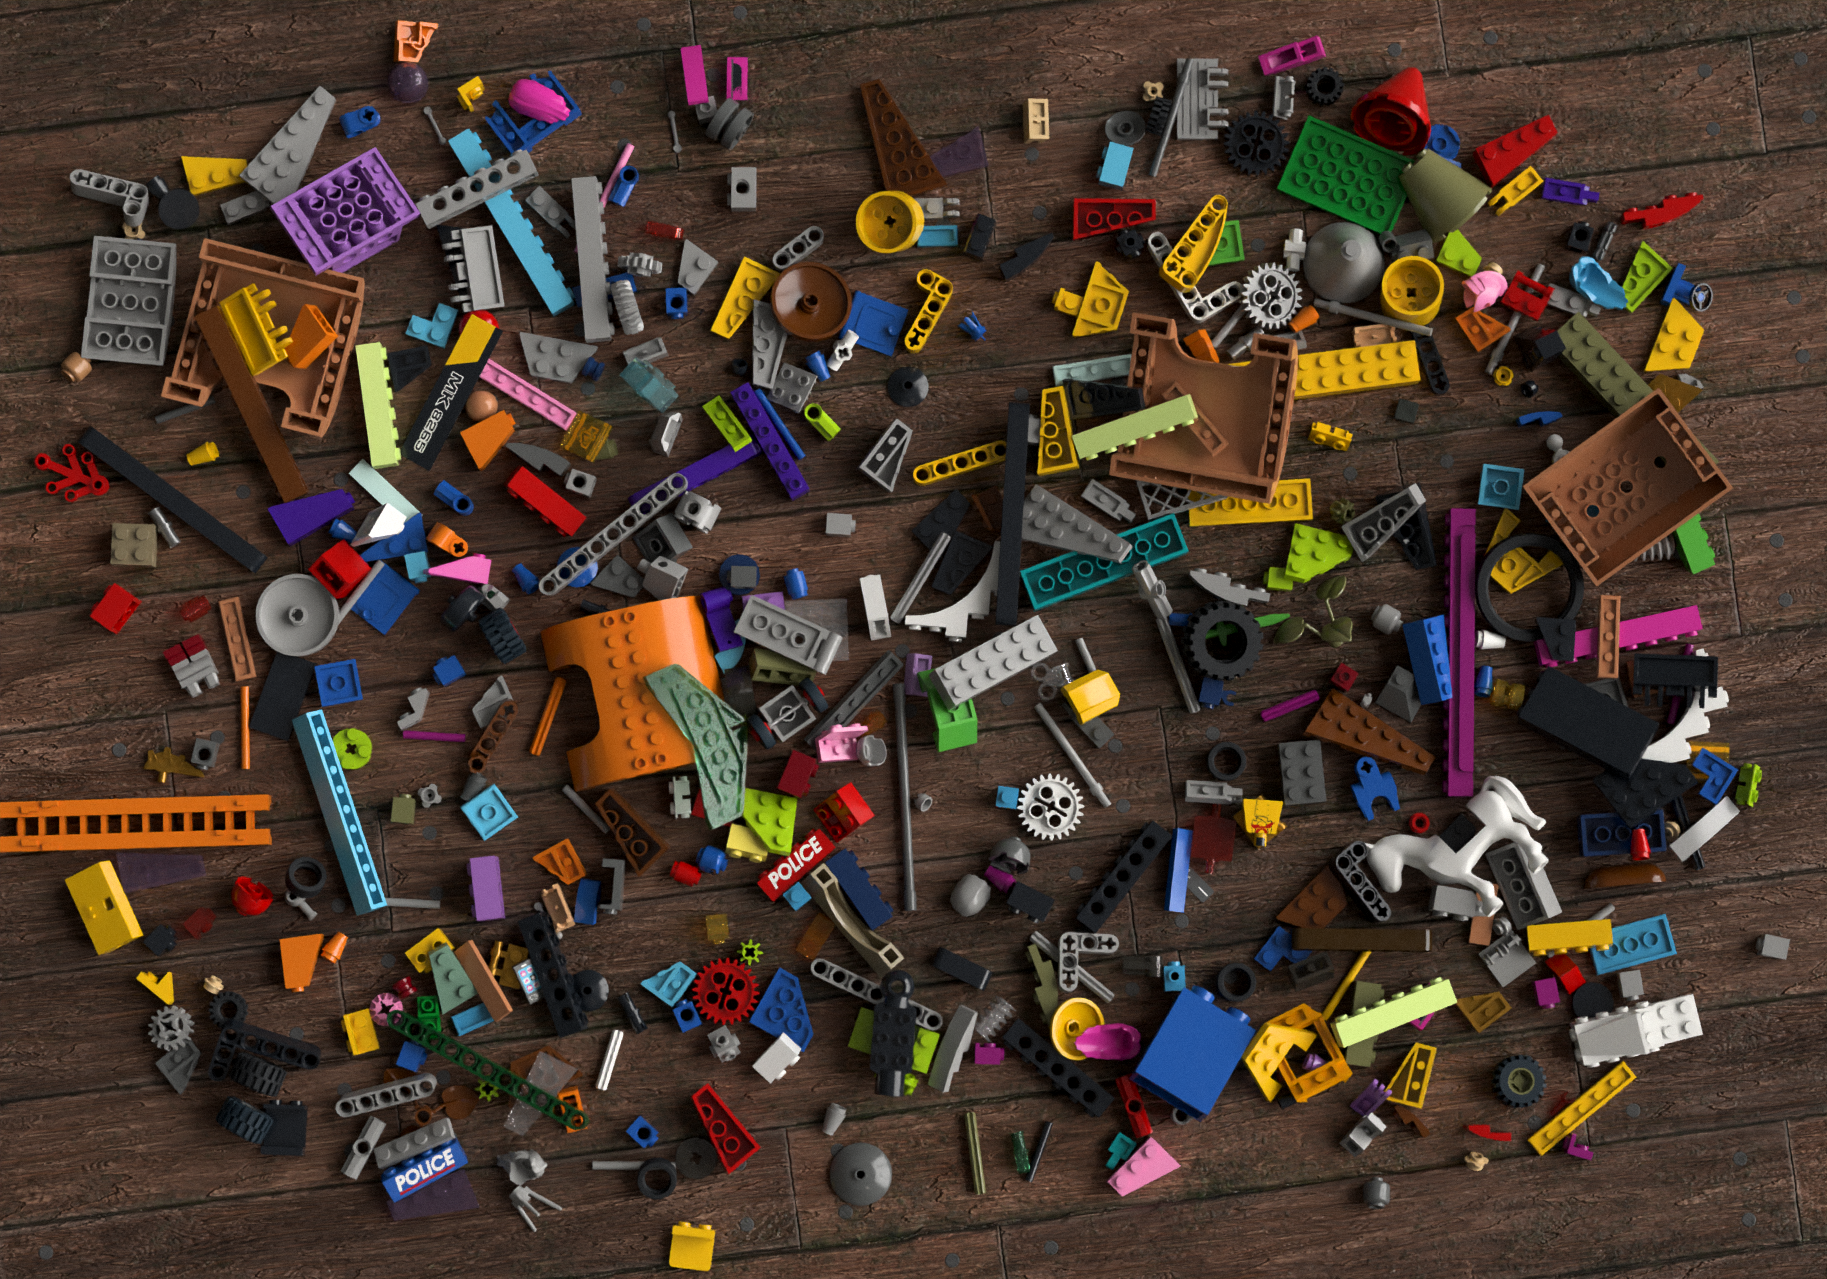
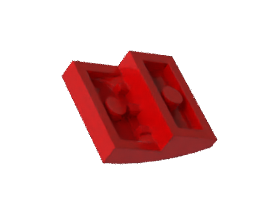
M1463 1125L1464 1130L1476 1136L1499 1141H1511L1510 1132H1490V1125Z

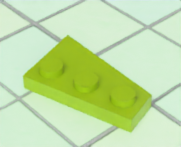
M1644 241L1641 242L1622 285L1625 298L1628 300L1625 309L1630 314L1673 269Z

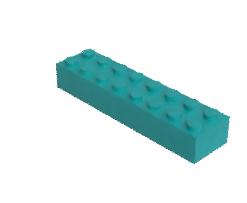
M1175 514L1167 515L1117 534V536L1133 546L1121 563L1100 559L1092 555H1082L1072 551L1020 571V577L1033 611H1038L1133 575L1132 568L1140 561L1147 560L1152 568L1186 555L1189 550Z

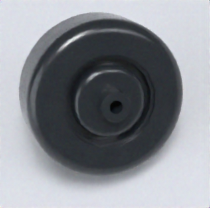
M473 585L467 586L457 597L452 594L447 600L450 605L439 619L440 623L450 632H456L467 620L472 623L477 618L475 611L485 599L484 594Z

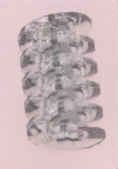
M998 996L994 997L997 1004L990 1002L989 1005L992 1010L985 1008L986 1017L979 1015L978 1018L981 1022H975L974 1026L975 1030L989 1043L991 1040L988 1035L996 1036L993 1029L1001 1030L999 1022L1006 1024L1005 1016L1011 1018L1010 1010L1016 1011L1009 1003Z

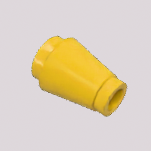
M205 442L187 454V459L191 466L215 461V458L219 457V452L214 442Z

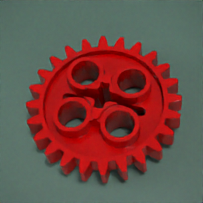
M718 958V965L710 961V969L703 966L705 973H697L701 979L694 980L698 987L692 988L693 991L698 992V995L694 996L693 999H699L700 1001L695 1006L703 1007L700 1014L707 1012V1020L712 1016L715 1017V1024L719 1019H722L723 1025L726 1024V1020H729L731 1025H733L734 1018L741 1022L742 1014L749 1017L747 1010L754 1011L751 1003H758L753 997L760 994L754 991V988L759 986V984H753L752 982L756 976H749L752 969L750 968L745 971V963L741 964L740 967L737 966V959L733 964H730L729 958L726 959L725 963L722 962L721 958ZM718 972H722L725 975V981L722 984L714 982V975ZM733 974L729 990L732 993L726 996L723 1008L719 1009L723 996L720 989L726 987L729 975ZM737 979H742L745 982V987L741 991H737L733 987V983ZM710 992L718 994L719 999L717 1003L710 1004L707 1001V996ZM732 998L738 1001V1008L734 1011L727 1008V1002Z

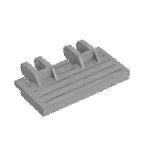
M1177 59V78L1179 73H1182L1186 59ZM1191 59L1194 60L1189 74L1191 78L1189 84L1185 87L1177 111V140H1218V130H1209V128L1228 127V122L1209 121V116L1228 115V109L1218 108V90H1209V88L1228 87V82L1209 81V76L1228 75V69L1218 68V59Z
M492 225L450 231L452 240L461 239V242L442 244V249L449 250L460 247L461 255H448L444 257V262L464 260V262L456 263L458 281L467 279L465 283L448 285L449 290L467 288V295L453 296L450 298L451 302L470 300V303L462 304L463 312L505 307Z

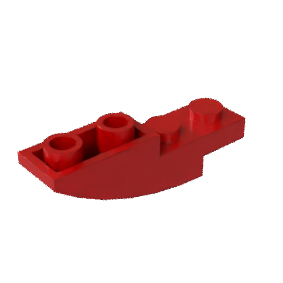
M1696 192L1687 193L1684 195L1685 197L1677 198V195L1665 196L1659 203L1660 208L1657 205L1645 207L1646 210L1640 211L1637 208L1626 209L1620 216L1621 224L1641 222L1642 230L1662 226L1684 216L1698 205L1704 197L1703 195H1697Z

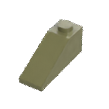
M754 648L749 660L751 679L755 681L799 686V683L805 678H809L813 682L816 675L815 670L771 650Z

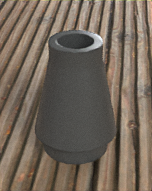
M478 772L476 774H469L460 797L468 802L486 786L487 778Z

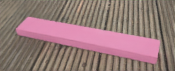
M488 359L480 375L481 379L565 431L568 430L577 415L575 411Z

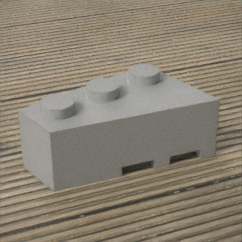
M897 418L893 419L858 465L857 469L888 493H891L913 430Z

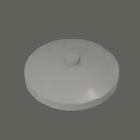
M304 574L286 575L272 582L260 596L256 608L257 628L264 641L279 653L293 657L308 656L324 648L335 635L339 624L338 603L336 598L317 578Z

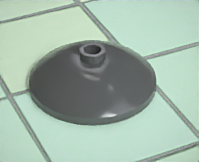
M854 1143L844 1147L834 1157L830 1167V1181L834 1191L842 1200L853 1205H869L878 1201L885 1195L892 1180V1168L887 1156L878 1147L868 1143ZM863 1171L865 1173L864 1178H858L857 1172Z

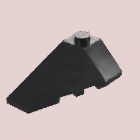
M1417 482L1416 484L1423 494L1420 482ZM1415 483L1399 486L1375 497L1377 505ZM1424 503L1393 534L1403 546V551L1416 570L1437 565L1426 504Z

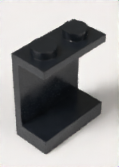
M269 1100V1104H263V1108H266L265 1113L272 1118L273 1123L264 1137V1146H261V1154L305 1156L308 1105H302L303 1101H290V1105L282 1104V1100Z

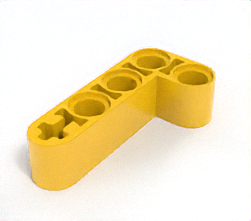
M928 269L921 270L917 275L918 288L930 295L905 338V348L910 353H918L923 348L953 293V285L949 280ZM922 276H929L931 282L926 285L922 284L920 278ZM945 285L949 288V292L947 294H940L938 288ZM931 303H936L939 305V310L931 312L928 306ZM920 321H927L930 326L928 329L922 330L918 327V323ZM916 333H918V345H914L913 347H911L909 340L913 341L916 337Z

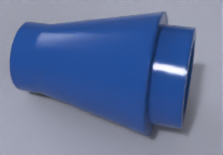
M820 351L805 358L807 361L805 364L818 376L817 378L820 382L831 377L824 354L821 355Z
M335 519L328 532L333 535V538L344 539L352 543L357 534L342 519L341 521Z
M521 563L512 569L523 592L529 595L539 588V578Z
M1480 666V671L1474 684V695L1490 697L1493 692L1492 667Z

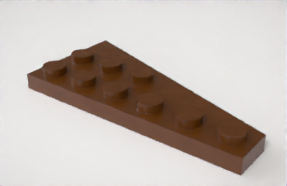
M877 79L860 84L886 191H901L912 197L947 187L948 184L882 81Z

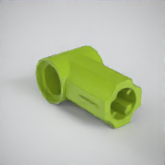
M812 403L805 408L804 417L806 421L811 423L828 442L841 430L818 404ZM812 408L819 411V416L815 419L808 416V411Z

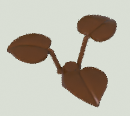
M387 1068L384 1072L383 1081L388 1083L416 1076V1074L407 1068ZM452 1085L443 1091L442 1099L444 1103L435 1109H431L428 1106H419L416 1100H412L417 1110L415 1120L420 1124V1127L415 1125L408 1126L401 1132L400 1137L423 1128L424 1125L431 1121L433 1114L443 1107H446L447 1115L453 1119L460 1120L466 1118L474 1110L480 1099L479 1095L469 1087ZM401 1087L404 1093H411L408 1087Z

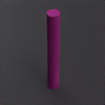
M404 730L403 739L465 742L466 734Z

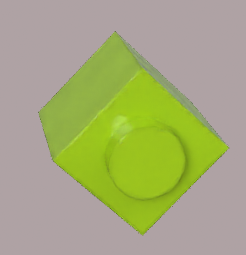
M1269 567L1268 572H1264L1263 584H1266L1267 590L1292 591L1293 581L1284 579L1285 568Z

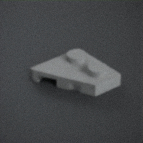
M686 239L678 284L695 296L718 265V261Z

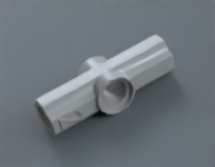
M1147 560L1135 564L1132 571L1139 583L1140 597L1148 601L1158 619H1164L1171 615L1173 610L1165 596V583L1162 580H1157Z
M370 1115L341 1169L342 1173L357 1180L386 1126L385 1122ZM361 1142L368 1144L369 1149L367 1153L359 1151L358 1146Z

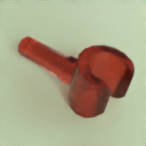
M1570 1091L1564 1092L1561 1095V1101L1550 1112L1552 1116L1566 1104H1571L1575 1101L1576 1097H1573L1570 1101L1566 1099V1095Z

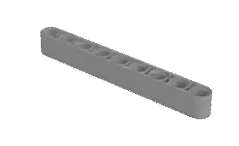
M680 473L670 475L542 578L539 582L540 591L548 596H553L683 493L688 486L686 477ZM680 477L683 480V485L676 489L673 487V480ZM661 490L667 493V498L664 501L657 500V493ZM645 503L651 506V511L648 514L641 513L640 508ZM628 516H632L635 519L632 527L625 526L624 521ZM612 529H617L619 532L616 540L609 539L608 534ZM596 542H600L603 546L602 551L599 553H594L592 550ZM580 555H584L587 560L583 566H578L576 563L577 557ZM563 568L570 570V576L567 579H562L560 576ZM547 581L554 583V589L551 592H547L544 589Z

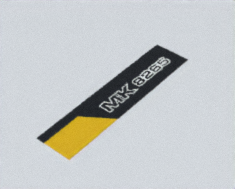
M473 314L471 315L400 450L401 456L429 471L431 470L503 333L502 330Z

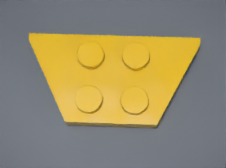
M1097 261L1094 265L1072 337L1117 331L1129 291Z
M1672 298L1644 372L1689 369L1704 329L1675 298Z

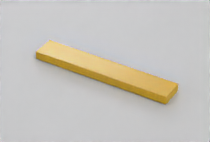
M1621 1061L1528 1138L1527 1141L1542 1156L1632 1082L1636 1076L1625 1062Z

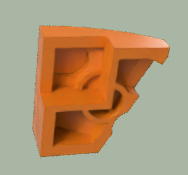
M396 21L394 62L417 63L438 24Z

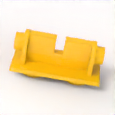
M1313 422L1308 440L1316 444L1331 446L1336 450H1348L1352 440V434L1348 430L1335 427L1334 432L1331 433L1330 425Z

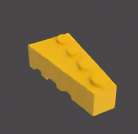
M1064 387L1043 389L1037 474L1044 476L1080 469L1076 447L1072 438L1073 431Z

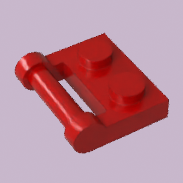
M1517 271L1501 304L1538 322L1555 288L1551 286L1546 287L1524 276V273ZM1519 283H1522L1544 294V296L1540 299L1517 286Z

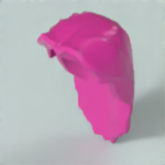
M517 80L509 93V104L518 114L550 124L559 120L565 121L569 117L570 110L566 107L564 98L535 80Z
M1122 1023L1096 1025L1095 1027L1086 1028L1082 1035L1076 1037L1074 1044L1076 1049L1081 1050L1082 1054L1087 1058L1122 1061L1131 1059L1140 1053L1141 1045L1139 1042L1141 1034L1135 1028Z

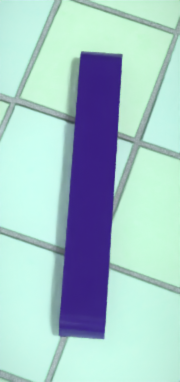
M749 435L752 442L736 452L728 445L676 472L686 477L688 481L686 490L689 492L762 454V450L754 435ZM668 477L628 497L631 507ZM675 478L673 480V487L676 489L682 487V478ZM661 490L657 493L658 501H664L667 498L666 491ZM643 504L640 508L641 513L646 514L650 512V504Z

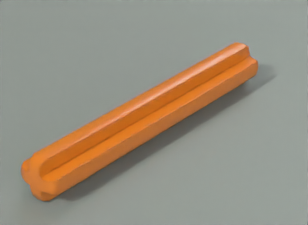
M561 677L555 678L529 750L533 755L539 756L541 754L565 688L566 680Z

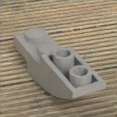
M1195 568L1194 571L1191 570L1188 577L1196 585L1219 600L1231 602L1244 608L1247 607L1248 600L1266 604L1269 602L1270 593H1266V589L1254 587V590L1245 589V585L1234 584L1232 587L1230 586L1231 578L1227 577L1226 573L1215 572L1213 575L1206 573L1207 570Z

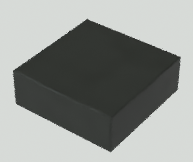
M1399 398L1393 419L1414 424L1419 404Z

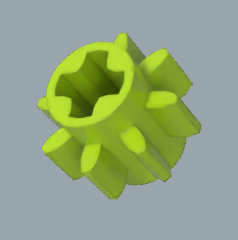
M752 939L749 940V945L741 943L744 948L737 951V953L743 955L740 961L742 962L747 959L749 965H751V960L754 959L756 962H760L757 958L758 954H763L762 951L757 949L760 943L754 946L752 945ZM747 947L750 949L755 948V956L753 958L745 956L747 953L745 949Z
M482 1079L478 1080L481 1085L475 1088V1090H480L481 1095L479 1098L486 1096L487 1100L491 1101V1095L499 1096L496 1091L500 1088ZM487 1083L494 1088L490 1093L483 1088Z

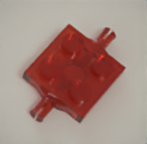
M1213 803L1211 816L1195 815L1190 857L1205 860V873L1207 874L1209 873V867L1210 874H1214L1215 862H1232L1236 821L1220 817L1222 804H1218L1217 807V803Z

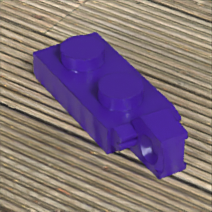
M1545 178L1541 199L1581 206L1587 205V202L1597 203L1600 193L1589 191L1590 187L1585 186V184Z

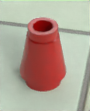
M1632 830L1630 855L1633 856V860L1649 859L1651 850L1645 830Z

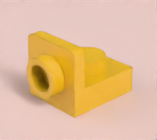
M1061 288L1060 292L1055 291L1052 303L1055 304L1054 310L1077 318L1084 297L1064 291V288Z

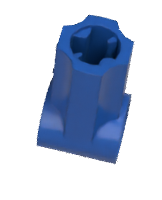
M625 166L621 169L620 176L608 198L609 201L625 207L635 184L639 180L636 168ZM628 171L635 173V177L631 181L624 179V174Z
M445 480L437 486L433 495L457 511L459 515L468 516L474 510V504L470 498ZM462 501H468V507L465 510L459 509V504Z

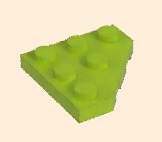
M1295 523L1284 579L1305 583L1319 573L1321 575L1334 568L1335 565L1342 561L1350 560L1353 546L1348 537Z
M737 786L733 809L744 818L746 825L755 836L761 839L769 853L790 855L797 798Z

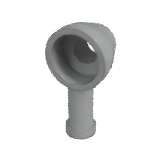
M288 889L286 890L285 901L288 905L299 907L306 914L309 921L317 916V913L305 902L306 898L297 897L292 900L290 898L291 892Z

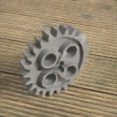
M1263 263L1261 267L1254 266V270L1248 271L1250 277H1243L1246 284L1239 285L1244 289L1243 292L1238 293V295L1243 296L1239 303L1245 305L1241 311L1248 312L1245 318H1252L1251 324L1258 323L1260 328L1265 326L1266 329H1271L1272 327L1273 329H1278L1279 326H1286V321L1291 322V315L1298 314L1295 308L1301 307L1297 300H1301L1302 297L1297 296V293L1302 291V289L1296 288L1299 281L1292 280L1295 274L1288 275L1289 268L1282 270V264L1275 265V263H1269L1268 265ZM1267 277L1270 281L1269 286H1267L1265 283ZM1282 289H1284V291H1285V297H1284V298H1283L1282 295H1281V290H1282ZM1256 294L1259 296V303L1255 300ZM1272 306L1275 308L1274 315L1271 313Z

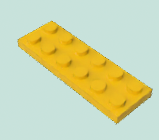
M1310 478L1279 480L1270 504L1227 496V499L1188 510L1189 527L1313 520ZM1192 490L1188 499L1197 502L1202 495Z

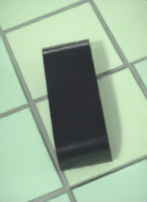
M940 946L930 964L982 991H985L993 972Z

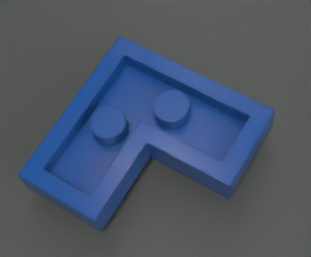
M1701 748L1691 764L1692 767L1708 776L1698 795L1717 805L1738 769L1705 748Z
M1278 926L1254 960L1270 972L1282 956L1300 968L1312 951L1291 950V935Z

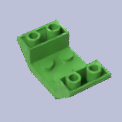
M936 668L918 672L922 693L927 692L937 731L933 732L937 752L977 743V716L972 699L948 711L929 677V674Z

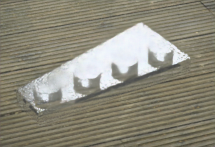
M540 1051L526 1080L557 1096L578 1069ZM524 1084L520 1092L522 1096L528 1094L529 1089L527 1085ZM543 1094L537 1098L540 1106H544L547 1102V1098ZM517 1098L504 1127L524 1136L543 1112Z

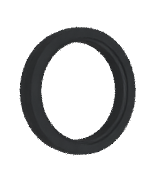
M1521 533L1498 542L1482 559L1475 577V597L1482 616L1497 632L1518 641L1531 642L1541 640L1542 634L1539 627L1522 629L1509 625L1498 616L1491 604L1488 592L1489 578L1496 563L1506 553L1522 546H1540L1553 552L1563 562L1569 575L1570 592L1564 609L1556 619L1573 620L1581 607L1584 595L1583 574L1574 555L1558 540L1538 533Z

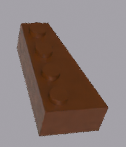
M614 788L609 789L595 803L614 833L616 840L620 843L629 862L633 865L638 877L642 876L671 848Z

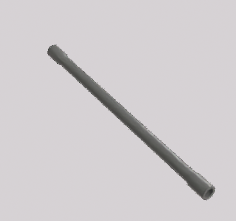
M900 683L893 684V702L895 704L904 873V911L917 910L914 886L905 715L906 696L905 684Z

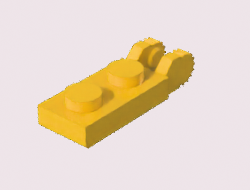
M1530 166L1503 187L1487 204L1493 206L1503 197L1507 203L1497 210L1496 214L1500 216L1544 181Z

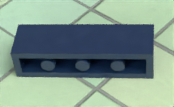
M845 848L825 863L873 931L892 918L891 912L894 910L887 901L883 903L879 896L882 893L876 884L871 886L867 880L870 876L864 867H858L856 864L858 858L852 850L848 852Z

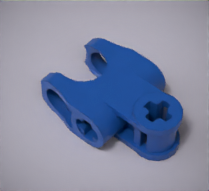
M1370 757L1358 759L1355 762L1354 771L1359 782L1350 785L1354 800L1366 820L1374 819L1371 804L1377 796L1387 799L1393 811L1399 810L1397 788L1390 771L1380 774L1374 759ZM1363 762L1370 765L1368 773L1365 770H1361Z

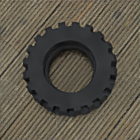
M1225 601L1209 602L1204 607H1198L1194 610L1196 613L1187 618L1189 622L1187 626H1183L1182 631L1185 633L1184 637H1181V644H1184L1182 651L1187 656L1189 665L1193 666L1194 670L1198 673L1219 681L1234 680L1235 677L1240 678L1244 676L1245 671H1251L1254 668L1252 665L1254 661L1258 662L1261 657L1258 655L1259 650H1263V644H1261L1263 632L1259 631L1261 626L1254 619V615L1240 605ZM1217 622H1229L1238 630V648L1228 659H1214L1207 653L1205 648L1206 634Z

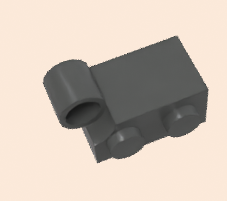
M1426 229L1394 236L1390 231H1384L1378 237L1381 247L1385 252H1388L1392 263L1406 256H1419L1426 259L1434 258L1432 239Z

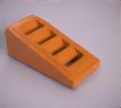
M577 1086L557 1091L558 1098L569 1104L577 1102V1106L574 1107L583 1111ZM575 1094L573 1098L563 1099V1097ZM560 1104L563 1115L565 1112V1108L563 1105ZM576 1115L573 1121L581 1119L580 1123L575 1124L579 1127L583 1123V1118L580 1115ZM565 1125L567 1133L579 1131Z

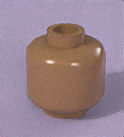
M72 352L61 364L62 375L70 382H81L92 370L91 359L81 358L80 353Z

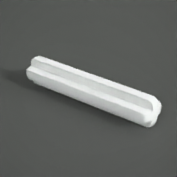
M612 1031L596 1083L597 1089H607L622 1041V1031Z

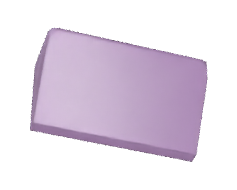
M916 653L907 654L904 679L905 695L928 697L927 692L922 693L917 673L931 669L932 656Z

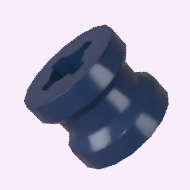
M589 357L582 370V375L590 376L593 381L597 382L606 364L603 362L598 363L593 357Z

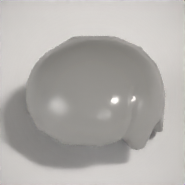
M866 735L861 737L857 743V758L863 765L872 767L879 766L885 762L887 756L886 746L882 739L874 738V735Z

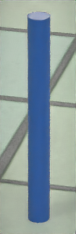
M756 390L754 392L783 438L798 460L803 459L805 454L762 390Z

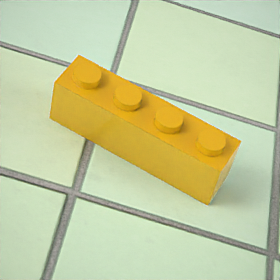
M1611 919L1529 925L1526 928L1528 950L1534 956H1543L1549 951H1554V954H1566L1567 950L1583 953L1588 952V948H1596V951H1606L1613 945Z

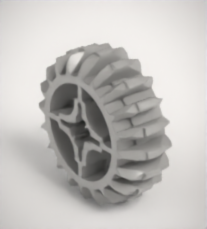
M627 279L616 281V283L611 284L610 289L624 333L626 335L636 334L643 330L644 325L630 281Z

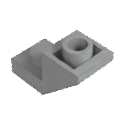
M420 687L411 692L412 696L408 697V700L415 713L412 714L410 711L400 716L401 720L397 724L402 731L422 720L430 695L428 689L422 690Z

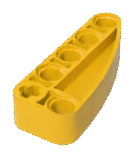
M1215 195L1210 199L1159 269L1160 276L1182 293L1190 292L1205 272L1219 244L1228 207L1226 198L1221 195ZM1212 203H1218L1221 210L1214 209ZM1201 219H1207L1209 221V226L1203 225L1201 223ZM1189 234L1196 235L1198 241H1192L1189 238ZM1177 250H1183L1186 253V257L1179 256ZM1169 266L1173 268L1171 272L1167 270ZM1182 278H1188L1191 285H1185L1182 282Z

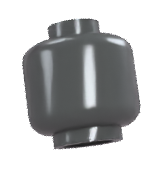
M1372 1177L1370 1181L1363 1184V1202L1368 1205V1208L1383 1209L1390 1202V1185L1384 1182L1383 1178Z

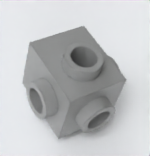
M726 1025L708 1034L712 1046L709 1048L715 1058L719 1056L722 1063L734 1059L736 1055L741 1053L738 1048L740 1041L735 1033L731 1035Z

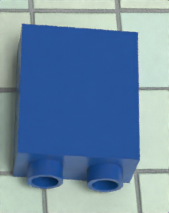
M1194 985L1191 990L1184 987L1177 994L1129 1080L1201 1122L1211 1111L1256 1030L1248 1026L1251 1019L1244 1012L1233 1007H1229L1226 1012L1212 1004L1215 997L1209 991Z

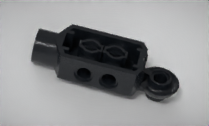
M897 969L886 973L881 980L880 989L885 1001L875 1005L870 1069L876 1072L875 1095L903 1097L905 1075L912 1072L917 1009L908 1003L915 989L914 980L906 971ZM894 981H901L904 988L901 992L896 993L891 989Z

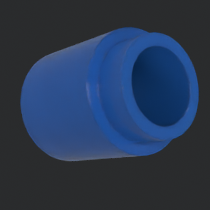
M798 568L786 571L787 575L783 578L788 595H791L792 600L808 596V586L803 571H799Z

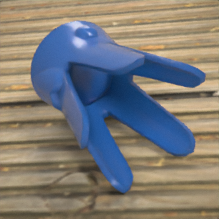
M973 311L972 315L964 318L967 325L964 323L957 325L970 334L971 338L975 341L980 337L984 341L986 340L982 335L987 330L984 326L980 325Z

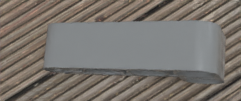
M80 169L74 170L70 174L71 190L75 195L122 206L125 223L130 227L139 226L143 222L149 206L148 190L145 185Z

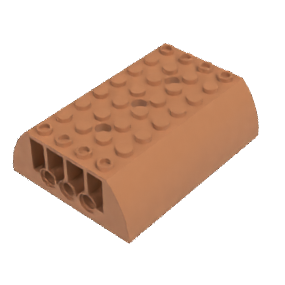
M1660 388L1650 393L1523 486L1596 587L1733 489ZM1663 456L1666 459L1665 467L1657 468L1654 464L1655 458ZM1623 481H1630L1633 488L1630 492L1625 493L1621 490L1620 485ZM1590 505L1598 507L1599 513L1597 516L1590 517L1587 514V508Z

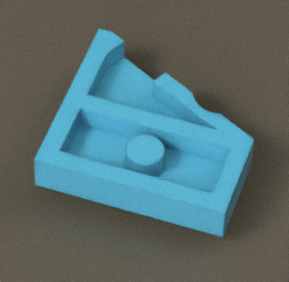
M678 962L670 968L657 973V975L642 981L641 985L674 1008L698 974L682 962Z

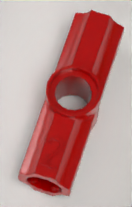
M1131 1074L1115 1079L1135 1137L1139 1138L1153 1133L1136 1083L1129 1080ZM1132 1100H1137L1140 1104L1136 1112L1130 1111L1128 1107L1129 1102Z

